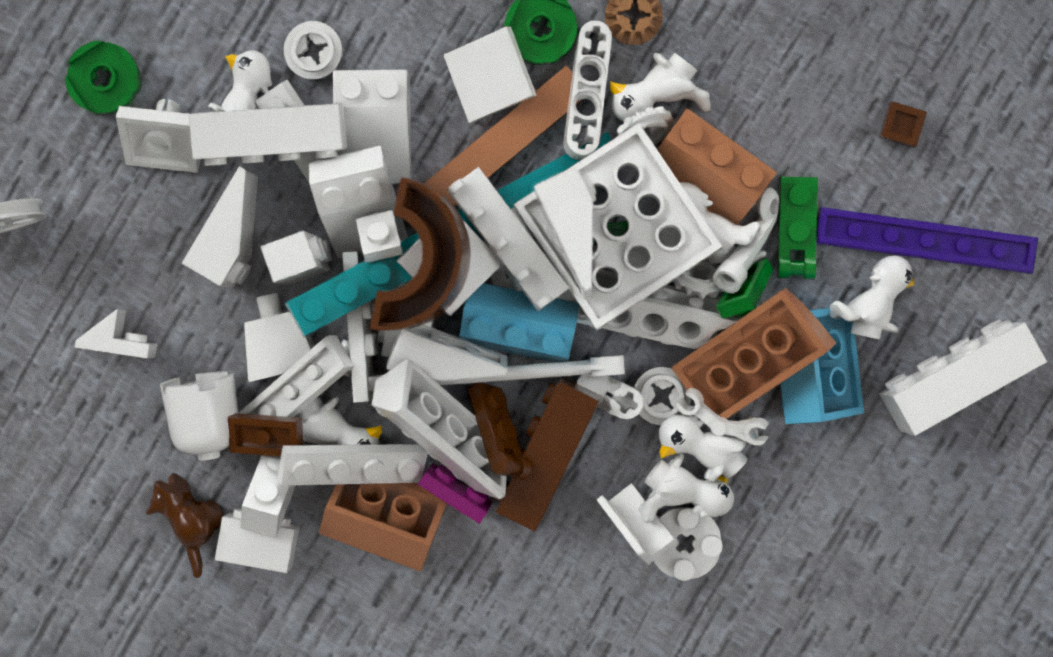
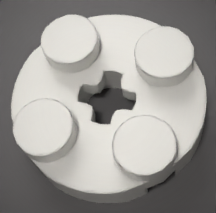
M673 507L658 517L677 543L656 558L654 562L662 572L682 581L699 578L708 573L716 565L723 548L720 530L715 521L709 516L701 518L699 513L693 514L694 508ZM683 534L685 537L693 535L695 539L692 541V546L694 548L689 552L685 549L678 551L675 548L679 544L678 535Z

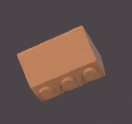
M686 108L657 149L679 183L689 182L695 184L703 193L708 194V200L713 202V205L707 207L709 212L719 214L736 225L742 221L777 174L775 170L688 108Z
M418 483L336 484L325 507L318 534L421 572L447 503L418 485Z

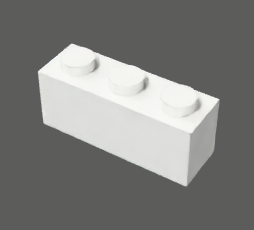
M301 231L260 246L273 283L292 285L331 270L328 262L332 261L333 257L327 241H322L319 236L306 231Z

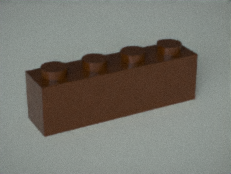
M564 377L559 380L557 385L552 382L550 383L541 401L547 407L542 417L534 416L526 432V435L532 437L526 450L520 448L522 457L527 458L531 463V473L524 480L512 478L510 482L506 481L505 497L501 499L495 498V500L500 502L496 513L536 532L602 397L601 395Z

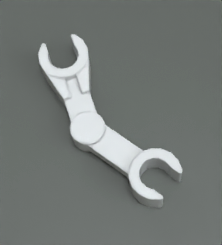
M689 388L685 393L694 400L695 406L688 405L682 398L677 403L681 413L697 416L717 436H736L756 446L764 444L769 438L768 436H758L753 431L754 427L766 429L769 425L767 420L752 418L731 421L720 417L704 404L702 393L695 388Z

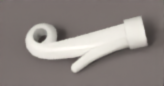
M771 187L764 190L757 203V210L760 216L757 222L761 223V230L749 245L739 244L731 256L722 261L713 274L714 283L724 292L736 293L747 279L748 269L755 262L766 256V252L761 250L776 222L780 206L779 196Z

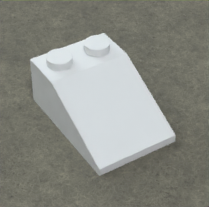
M333 70V104L343 103L347 141V148L338 150V155L381 145L392 184H400L401 177L411 179L410 75L408 71Z
M381 145L309 163L310 188L319 216L337 257L342 258V253L344 252L363 253L356 218L393 210L394 213L396 195ZM394 215L401 242L408 238L402 218Z
M574 166L535 185L534 191L539 207L586 300L592 297L593 202L596 201L595 194L597 193L587 173L580 175L577 167Z
M238 167L182 261V264L219 286L234 288L236 283L241 285L252 268L248 263L252 258L258 176Z

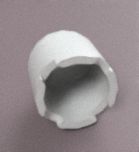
M227 371L195 374L196 381L181 384L180 377L161 383L160 388L168 428L174 446L183 453L198 455V460H211L220 457V450L229 447L228 417L238 413L234 374H228Z

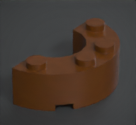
M405 177L400 179L393 215L407 220L417 231L422 243V263L417 275L406 286L393 291H377L369 329L404 330L429 323L453 304L463 289L469 272L470 240L464 221L457 209L439 191L424 183Z

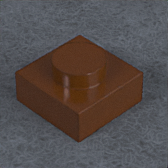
M891 101L886 111L879 138L911 148L917 147L927 111Z

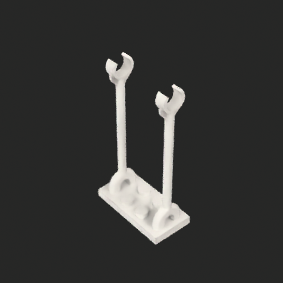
M597 245L592 246V255H594L597 251ZM360 252L342 253L344 271L365 261L364 255ZM501 265L497 270H505V269H504L503 265ZM375 299L347 313L350 360L354 365L351 368L353 403L373 400L375 381L383 376L374 375L373 356L379 355V344L377 342V333H371V329H369ZM624 355L591 357L590 360L508 366L505 376L435 382L442 386L589 374L591 376L625 374Z

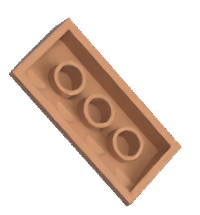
M784 288L671 368L687 390L689 388L699 390L703 395L704 404L720 417L727 419L827 353L836 342L812 312L795 295Z

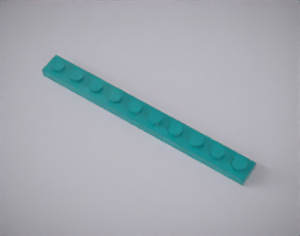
M608 132L600 135L596 150L612 141ZM585 143L579 146L578 148L584 149L586 145L590 143ZM566 153L502 187L497 192L508 207L512 209L515 203L534 191L535 185L566 171L581 160H575ZM459 210L458 212L461 218L483 241L484 239L481 237V235L478 233V231L475 229V227L472 225V223L469 221V219L466 217L463 211ZM418 233L400 242L403 254L419 239ZM402 255L369 263L363 261L286 302L285 305L302 336L305 337L376 298L377 291H390L411 280L412 277L397 262Z

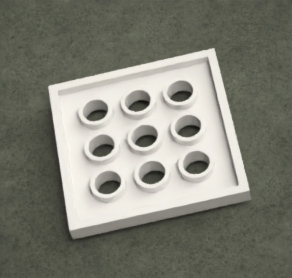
M639 123L572 166L577 167L580 175L587 173L593 185L604 188L608 194L604 204L593 205V240L597 244V251L592 255V297L584 299L539 207L535 191L514 204L522 220L554 268L570 287L571 294L596 331L723 247ZM624 166H632L638 171L639 179L632 185H625L619 181L617 177L618 171ZM647 196L654 197L660 205L658 213L653 216L642 214L638 208V203L642 198ZM611 218H624L629 226L627 233L619 237L611 235L606 226ZM667 227L675 228L680 233L681 240L679 244L674 247L664 246L659 240V233L662 229ZM634 248H643L649 254V262L641 268L633 267L628 262V253ZM610 268L617 273L618 282L614 287L603 288L598 285L596 275L601 269Z

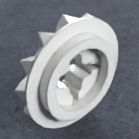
M318 21L304 22L297 25L288 34L284 44V57L289 68L296 75L308 80L326 78L333 70L337 69L342 57L341 40L337 33L327 24ZM307 37L316 46L328 45L319 52L320 64H317L311 56H302L304 52L309 50Z
M663 106L655 109L647 107L644 111H636L634 116L625 118L624 124L620 125L617 129L618 136L639 123L655 145L663 140L671 131L674 119L670 111H666Z
M705 259L671 281L675 283V289L685 290L687 296L697 295L702 300L706 295L716 298L719 293L724 292L713 281V274L719 266L717 264H710L708 259Z
M656 367L643 373L634 385V388L639 391L643 398V407L639 415L655 425H661L665 419L671 416L685 415L677 407V403L681 398L688 405L691 402V398L685 394L688 390L671 368ZM652 383L662 390L667 387L670 388L672 385L675 386L668 395L669 403L672 405L671 409L661 402L649 407V404L653 402L652 399L656 396L651 386Z

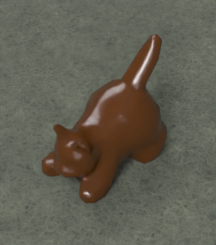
M172 473L168 478L169 483L160 480L154 483L153 495L146 514L161 513L169 520L176 538L186 547L194 577L200 578L203 562L199 549L209 541L214 531L221 527L224 513L221 506L213 500L199 502L194 500L187 481L178 474Z

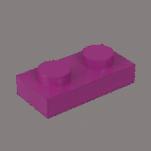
M433 462L418 483V485L478 524L481 523L493 501L488 499V495L473 490L470 486L457 479L446 466H437Z

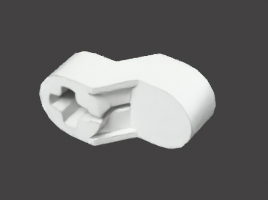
M580 375L577 379V384L601 395L602 397L597 407L622 419H631L636 417L642 410L643 398L637 389L608 375ZM606 392L611 393L613 396L606 395Z

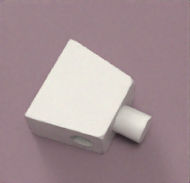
M278 293L257 297L261 319L245 322L244 325L249 382L284 374L314 347L309 334L305 337L302 336L290 312L282 313Z

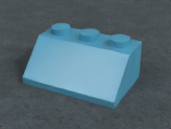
M483 283L465 302L460 338L491 350L549 362H565L569 360L580 306L577 302L556 298L538 312L523 291L517 292L514 289Z
M830 308L810 310L829 332L836 344L827 353L781 382L785 424L824 422L863 414L864 406L855 334H851L853 322L846 321L843 318H831Z

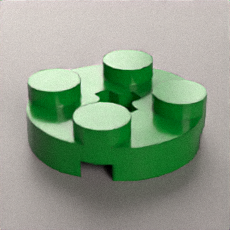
M515 0L507 12L504 25L505 27L512 28L523 60L534 65L555 64L566 56L575 43L578 28L575 14L567 0ZM543 18L548 21L547 27L551 29L549 35L543 34L541 38L536 37L535 30L531 28V24L533 22L539 23Z
M93 41L84 44L72 54L68 62L70 66L67 76L65 75V84L70 97L77 105L97 115L115 114L119 106L128 107L142 88L140 70L134 57L123 47L111 42ZM99 69L106 73L111 72L112 77L109 79L110 84L106 87L102 84L95 85L94 81L98 79L96 72Z

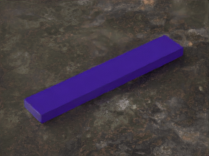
M826 207L819 208L816 227V244L1025 274H1033L1038 244L1037 237Z

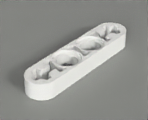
M600 21L585 23L576 40L564 134V149L575 160H582L595 152L600 140L612 34L609 27ZM591 32L597 33V39L600 40L595 49V55H588L591 49V39L589 38ZM584 65L596 67L599 71V79L596 81L585 80L580 73V68ZM580 99L590 100L595 106V113L590 116L580 114L576 108V102ZM581 126H587L584 140L590 143L584 149H579L578 142L572 141L576 140Z

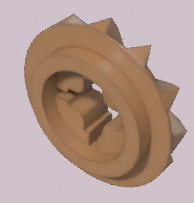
M609 0L605 10V23L609 27L612 36L619 42L627 45H640L650 41L658 33L663 20L659 0ZM633 1H637L638 12L650 16L638 19L635 30H631L632 24H630L628 17L618 15V13L629 12L631 6H633Z

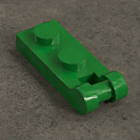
M779 177L780 206L778 212L777 278L789 279L790 275H802L803 279H815L818 177ZM790 250H802V261H791Z

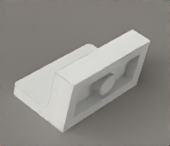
M632 483L609 501L603 495L596 499L638 556L648 565L677 543L657 515H655L651 523H644L638 508L645 502V499Z

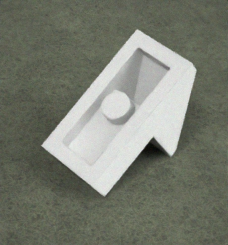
M117 309L79 337L75 342V348L140 358H155L157 343L147 342L148 335L125 332V339L122 338L126 310Z

